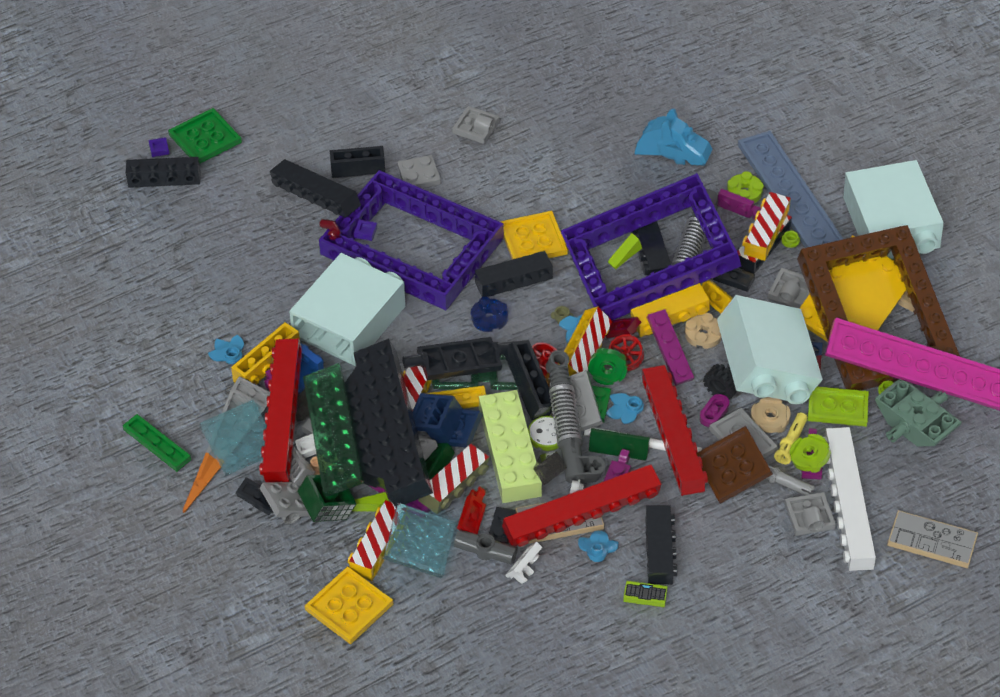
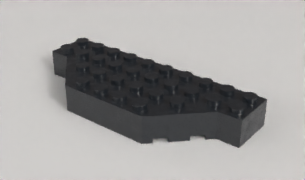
M388 338L353 353L356 367L328 405L327 411L339 465L347 478L353 481L355 479L362 481L363 484L375 488L385 489L393 505L397 508L430 495L433 491L398 354Z

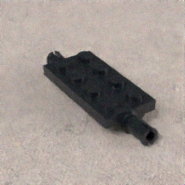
M491 337L419 346L417 347L418 355L403 356L402 361L405 369L421 366L427 381L500 371L502 369L500 356L504 355L511 342L499 344V342H493Z

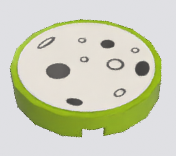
M539 417L529 425L528 432L533 447L537 449L538 447L542 448L543 451L558 449V439L556 438V427L554 426L553 417Z

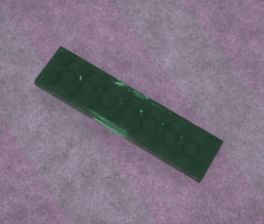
M337 363L303 376L321 483L326 497L364 483L341 365Z

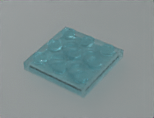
M254 400L200 423L199 426L225 476L263 460L261 455V448L265 446L263 430L266 429L267 425Z
M398 503L383 559L442 578L456 522Z

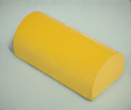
M711 279L703 282L701 285L710 300V305L721 314L733 298Z

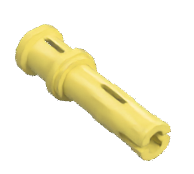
M797 413L786 438L781 440L780 448L774 454L777 462L785 465L791 462L790 448L801 435L808 418L806 414Z

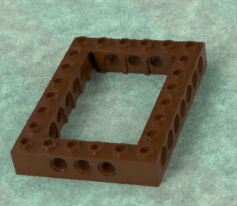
M908 225L801 249L797 261L827 341L829 340L835 318L848 321L829 270L832 267L844 264L848 266L850 263L863 260L865 262L870 258L886 257L891 250L895 259L894 263L898 266L901 274L900 279L904 282L907 289V297L911 299L915 309L913 312L917 315L920 322V330L924 332L927 346L960 357ZM835 359L845 389L862 391L879 387L884 381L895 383L898 378Z

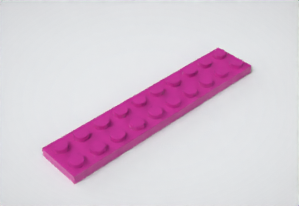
M839 318L834 319L825 356L929 389L942 391V393L945 392L948 395L1000 411V369Z

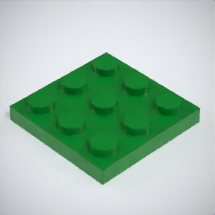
M214 108L168 130L169 136L188 157H199V164L242 143L241 137Z

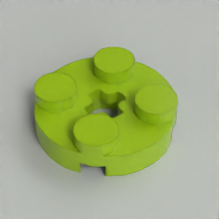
M748 171L733 176L727 182V191L752 200L754 203L758 202L762 197L763 183Z
M808 434V437L803 439L802 437L798 438L790 448L793 465L799 470L811 471L812 473L819 472L821 467L828 462L831 454L830 447L825 438L817 434ZM812 450H814V453L812 455L806 454V452H811Z

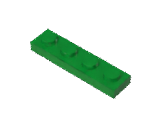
M138 414L122 425L126 433L176 472L191 461V455Z

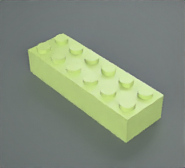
M513 390L479 396V411L483 414L481 420L502 503L542 497V481L518 391Z

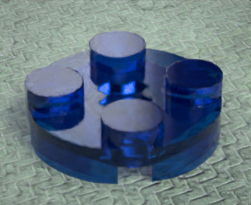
M482 297L471 308V320L475 328L480 331L493 332V329L497 328L500 330L508 322L507 305L499 300Z

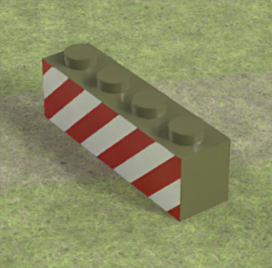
M470 444L430 480L433 493L420 498L418 501L436 514L443 509L446 510L453 499L459 498L465 488L471 487L477 477L483 476L487 472L489 456Z

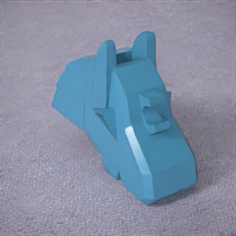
M671 109L667 116L657 117L648 122L637 143L635 154L662 155L668 159H673L679 165H685V161H688L690 165L704 166L713 149L706 139L693 132L692 127H689L687 123L678 118L675 109Z

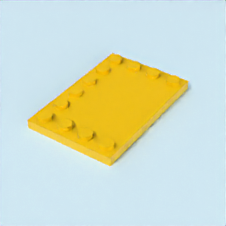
M887 256L870 258L865 262L863 260L853 262L848 266L844 264L832 267L829 270L848 321L877 331L907 290L904 282L900 279L901 274L898 266ZM809 294L799 309L802 310L807 329L827 341L813 300Z

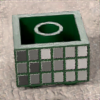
M341 474L307 475L297 491L313 522L347 520L356 506V502Z

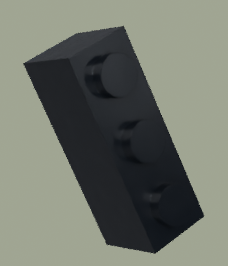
M383 146L329 150L332 178L374 175L379 170L386 173Z

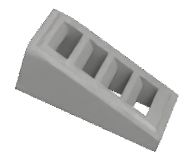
M293 448L290 478L295 485L301 486L307 475H314L315 471L299 451Z

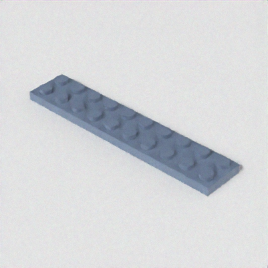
M771 131L738 140V147L767 191L791 198L790 209L787 215L792 217L791 227L798 234L805 248L843 240Z

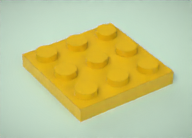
M552 211L500 221L504 223V240L512 260L545 251L548 258L568 255V249Z
M347 566L304 606L305 611L351 645L393 605V599Z

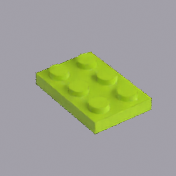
M816 387L809 397L807 421L867 427L869 391Z

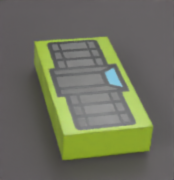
M626 581L623 602L665 607L668 586Z

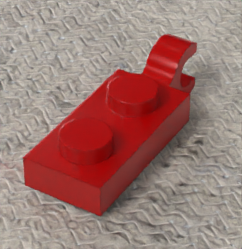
M481 486L478 487L477 492L472 489L466 497L457 526L458 530L478 534L486 504L482 502L486 490Z

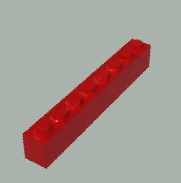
M299 338L276 339L275 347H272V358L274 361L270 364L272 379L268 382L270 396H267L268 412L265 413L267 427L263 430L265 446L261 448L263 463H260L259 466L260 475H263L265 482L290 481L302 347Z
M665 365L642 369V383L681 496L705 492V483H708L707 473L702 471L701 457H697L696 442L691 440V428L686 426V414L681 412L682 403L680 399L677 400L676 386H672L671 372H667Z
M650 464L503 519L502 528L510 545L522 547L531 540H541L553 532L560 533L567 527L581 525L590 518L597 519L609 511L616 512L628 504L632 506L642 499L654 498L658 495L662 484L653 466Z

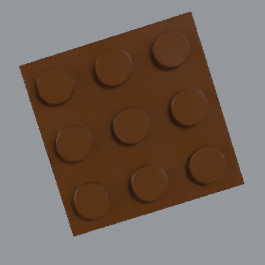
M746 426L697 453V457L700 456L702 459V471H706L708 483L720 504L773 475Z

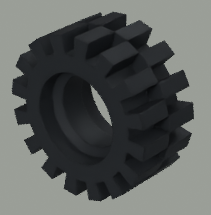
M723 364L713 365L704 376V386L708 387V392H712L711 395L722 394L730 400L737 391L730 367L727 366L725 368Z

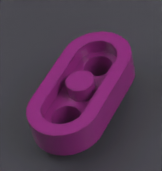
M716 394L710 398L700 412V422L702 425L710 427L712 423L723 418L729 409V399L725 395Z

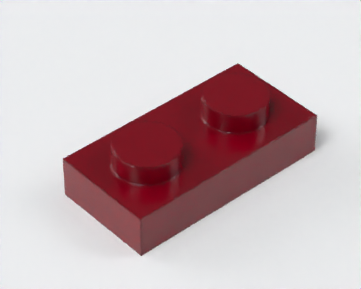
M638 317L613 320L605 337L616 338L623 334L633 335L642 322Z

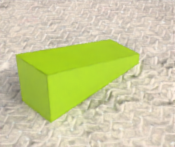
M631 233L608 260V264L616 270L642 249L640 240Z
M386 492L355 499L356 506L353 511L376 512L379 506L382 507L385 500L389 501Z

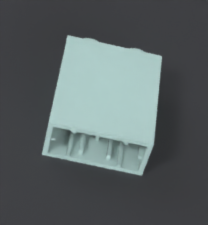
M917 160L845 172L843 198L858 236L908 225L919 253L926 254L940 248L943 220ZM890 250L887 257L892 260L894 259V256L892 254V251Z
M340 253L289 311L291 326L299 331L300 340L356 366L353 353L374 345L406 307L404 281L394 272L384 273L373 268L368 261L361 257L354 259Z
M735 295L718 317L717 322L736 391L751 393L759 398L771 397L786 400L791 404H803L809 399L810 394L823 379L801 309Z

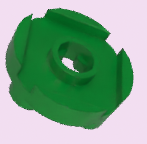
M599 348L590 357L588 371L597 383L613 385L614 382L618 380L620 382L626 376V356L616 350ZM604 365H611L613 368L610 367L607 370Z

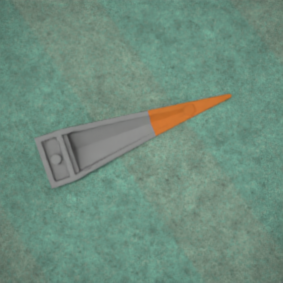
M240 376L238 377L229 393L184 505L183 513L187 511L261 418L267 408V396H270L269 391Z

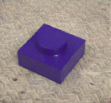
M166 137L148 140L152 157L169 155Z
M359 220L354 231V238L372 241L377 230V223Z

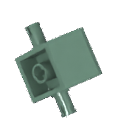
M898 379L875 398L887 424L892 427L891 430L886 432V437L888 440L893 438L891 440L893 443L903 435L917 447L935 446L959 427L962 422L940 406L948 399L945 392L941 394L942 391H937V393L929 398L912 384Z

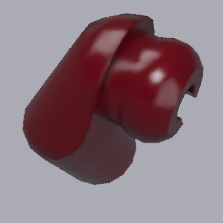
M326 219L320 221L319 225L321 228L330 230L328 236H330L331 240L340 237L341 231L335 221Z

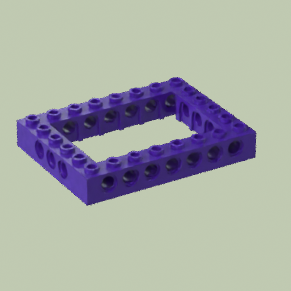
M379 170L357 195L361 206L346 218L339 216L335 220L341 231L340 237L331 240L330 236H328L330 230L327 229L319 239L320 255L335 260L340 253H343L354 259L361 257L368 261L373 268L384 273L394 272L404 281L405 293L443 310H447L473 278L475 270L481 268L504 239V223ZM386 203L471 241L467 246L464 245L462 252L457 258L453 259V263L449 268L443 271L442 279H440L431 272L422 271L415 265L411 266L402 262L399 258L395 259L386 255L383 251L379 252L370 248L367 244L363 245L354 241V231L358 221H371Z
M698 173L561 230L566 247L593 307H599L611 320L631 313L633 308L741 267L738 252ZM691 207L712 249L704 250L699 255L685 258L686 260L673 266L669 265L668 268L656 273L652 272L649 276L639 280L635 279L630 284L620 288L616 287L615 290L608 292L589 249Z

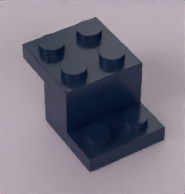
M420 393L412 411L417 431L427 432L436 443H449L450 446L464 448L472 443L483 417L480 411L463 409L456 398L449 395Z

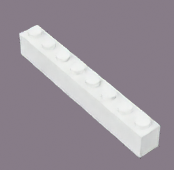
M850 427L826 428L824 438L831 450L830 458L826 463L829 464L828 480H832L831 496H835L836 500L834 501V512L838 513L839 516L837 517V528L841 529L842 532L840 534V544L845 548V551H843L844 563H848L849 571L874 570L876 556Z

